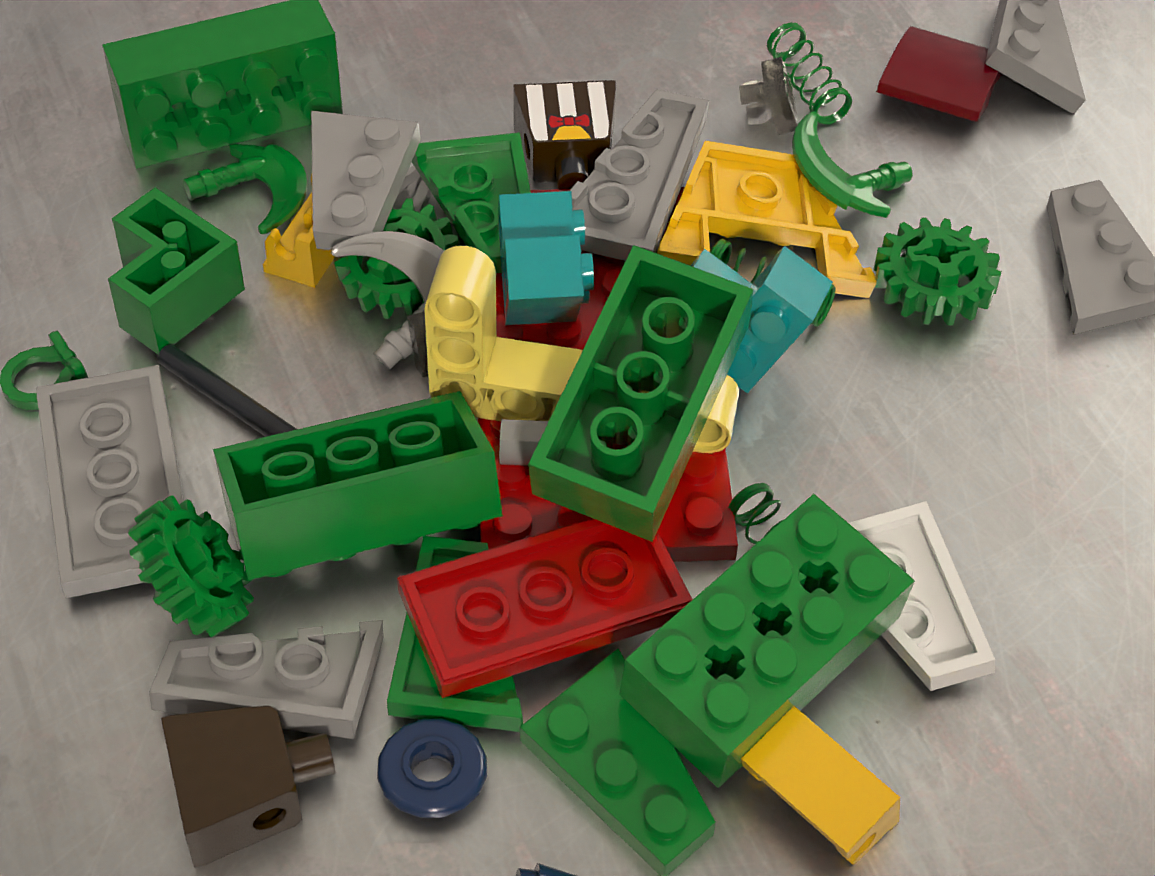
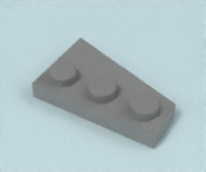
M1101 180L1052 190L1046 207L1056 254L1061 256L1064 276L1062 284L1065 297L1070 298L1072 307L1070 322L1073 335L1155 315V257Z
M383 620L359 622V631L328 635H324L323 626L297 628L298 638L260 641L252 633L170 641L149 691L151 708L155 711L187 714L269 705L277 708L282 729L315 734L327 733L329 736L354 739L383 641Z

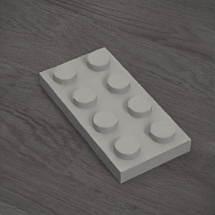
M159 365L36 387L60 583L65 599L145 583L140 581L138 577L142 572L139 568V562L131 557L129 552L130 549L138 545L128 534L129 529L137 524L134 518L157 501H163L169 496H174L179 504L184 501Z

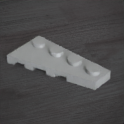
M656 89L624 126L621 139L612 149L606 148L595 160V169L583 183L578 181L570 191L572 192L573 210L583 209L585 245H581V251L626 261L633 245L657 253L707 120L709 100Z

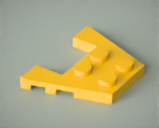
M704 141L678 205H676L665 235L660 242L657 254L691 266L704 248L710 252L709 233H716L727 238L742 237L769 241L780 246L796 245L814 248L818 271L833 281L832 284L835 286L836 294L870 298L876 285V276L871 267L863 268L856 256L859 245L852 232L842 230L834 216L837 205L821 194L807 180L796 163L793 154Z

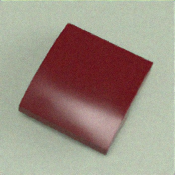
M910 26L890 57L876 92L978 122L988 107L993 87L1002 73L985 64L989 48Z

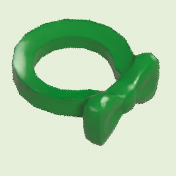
M58 330L48 334L51 346L31 348L20 352L8 360L1 370L0 385L6 400L14 407L27 411L39 410L37 393H25L14 387L16 375L27 365L36 362H62L65 368L61 371L54 384L88 378L83 364L77 358L75 352L69 349Z

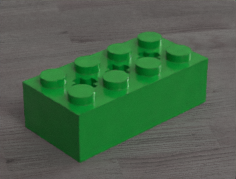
M318 0L284 1L102 44L120 129L136 169L312 125L311 111L343 114L336 36Z
M633 245L528 463L532 494L653 542L749 327L754 289ZM642 390L649 391L648 393H640ZM617 444L626 446L624 449L614 450Z
M461 391L213 449L227 515L242 563H244L248 581L265 576H283L293 569L328 560H346L359 552L391 544H409L420 537L454 528H472L482 521L503 516L494 450Z
M812 494L625 659L619 695L719 788L742 766L741 758L793 706L801 711L900 618L915 580L818 496Z

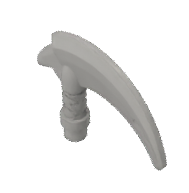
M381 231L361 234L342 241L331 248V253L335 257L360 255L385 261L402 271L419 290L424 301L419 310L409 317L400 329L392 330L384 338L385 342L373 353L390 370L401 358L406 359L413 352L412 347L415 345L414 343H417L426 334L424 308L440 256L444 250L428 240L415 235Z

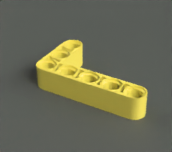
M454 246L446 249L440 256L424 308L429 393L431 398L461 391L476 418L501 421V419L549 421L583 350L497 337L496 270L493 261L482 251L469 246ZM728 375L724 380L693 452H719L725 449L731 441L739 388L734 379ZM642 390L640 393H648L649 391Z

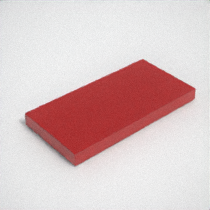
M593 518L397 577L398 592L442 698L660 628L693 600L658 531L653 542Z

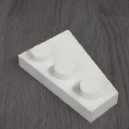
M927 501L850 522L849 524L915 580L900 618L882 634V637L926 687L933 691L995 673V657Z

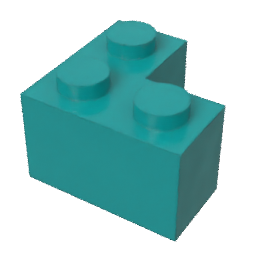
M571 191L499 195L498 224L505 325L576 322L581 304L589 303L590 290H594L592 254H581V245H585L583 209L573 210Z
M785 246L753 283H750L705 248L691 264L692 267L754 289L750 324L727 374L747 394L814 321L833 281Z

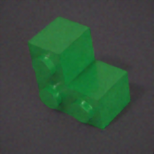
M156 187L112 218L123 268L109 277L108 282L119 327L158 355L163 347L168 344H176L245 290L237 241Z

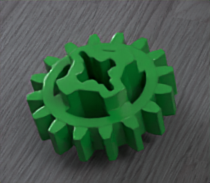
M406 198L401 209L392 208L383 231L402 232L418 236L437 245L444 251L448 248L459 246L457 235H453L450 220L447 217L437 220L434 206L431 204L425 206L420 212H416L413 199ZM341 256L334 262L346 296L349 299L358 297L361 309L366 313L373 309L376 304H379L383 318L389 319L395 307H403L404 313L409 318L414 314V304L424 303L416 285L402 271L385 261L365 256L368 258L366 263L369 271L367 274L361 269L364 256Z
M926 217L920 218L917 229L903 222L899 224L897 235L887 232L884 235L882 247H878L873 269L876 271L875 288L886 289L883 300L886 304L900 301L903 304L901 315L904 317H908L914 311L922 313L923 324L929 325L934 316H942L944 322L948 326L954 325L956 314L960 313L971 321L975 319L978 307L986 310L990 307L993 294L997 292L1002 272L997 269L1000 256L997 253H987L990 243L987 238L971 239L972 227L968 225L956 231L951 229V221L946 218L943 219L940 227L932 226Z
M169 496L163 501H157L134 518L137 524L129 529L128 534L138 545L129 550L130 556L139 562V568L142 570L138 575L140 581L152 583L156 592L153 601L156 605H160L164 610L171 613L173 622L179 624L187 619L193 634L198 636L206 630L210 637H215L249 615L246 606L253 602L254 597L244 586L252 580L248 581L244 563L240 561L239 551L231 549L227 541L229 534L218 522L211 518L210 513L205 511L201 515H197L191 500L186 499L179 504L174 496Z

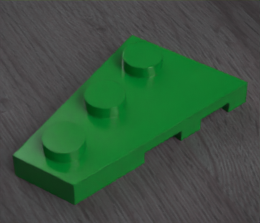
M520 132L419 143L412 164L464 244L488 255L494 263L496 273H502L498 224L499 195L531 193Z
M423 536L416 571L488 550V544ZM406 612L387 698L388 716L419 720L443 718L461 725L520 732V726L523 725V716L520 701L516 694L513 675L442 698Z
M618 648L521 725L520 741L660 876H668L714 835L716 822L674 746L619 695L625 658Z

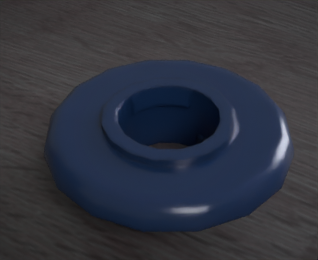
M443 718L420 719L402 726L386 741L378 757L377 780L385 798L400 811L419 818H440L463 810L479 795L487 778V756L479 739L463 725ZM428 759H439L452 767L451 772L445 778L438 781H424L412 773L419 763Z

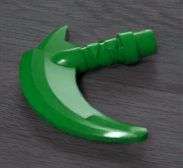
M816 111L808 113L798 123L792 138L793 155L807 180L821 194L844 210L849 206L867 214L888 218L891 208L875 198L873 192L879 190L890 191L909 182L913 175L911 166L905 161L898 163L888 162L871 171L853 176L848 174L828 156L820 143L817 133L820 114Z
M230 144V154L239 159L238 163H231L226 167L222 166L213 169V171L207 168L198 171L197 175L182 180L189 200L202 196L208 198L217 195L219 190L226 189V187H232L240 184V182L244 183L256 178L264 182L273 195V202L268 215L258 225L260 234L271 232L274 228L279 227L292 217L302 205L308 186L306 172L301 162L292 153L275 144L267 145L266 147Z

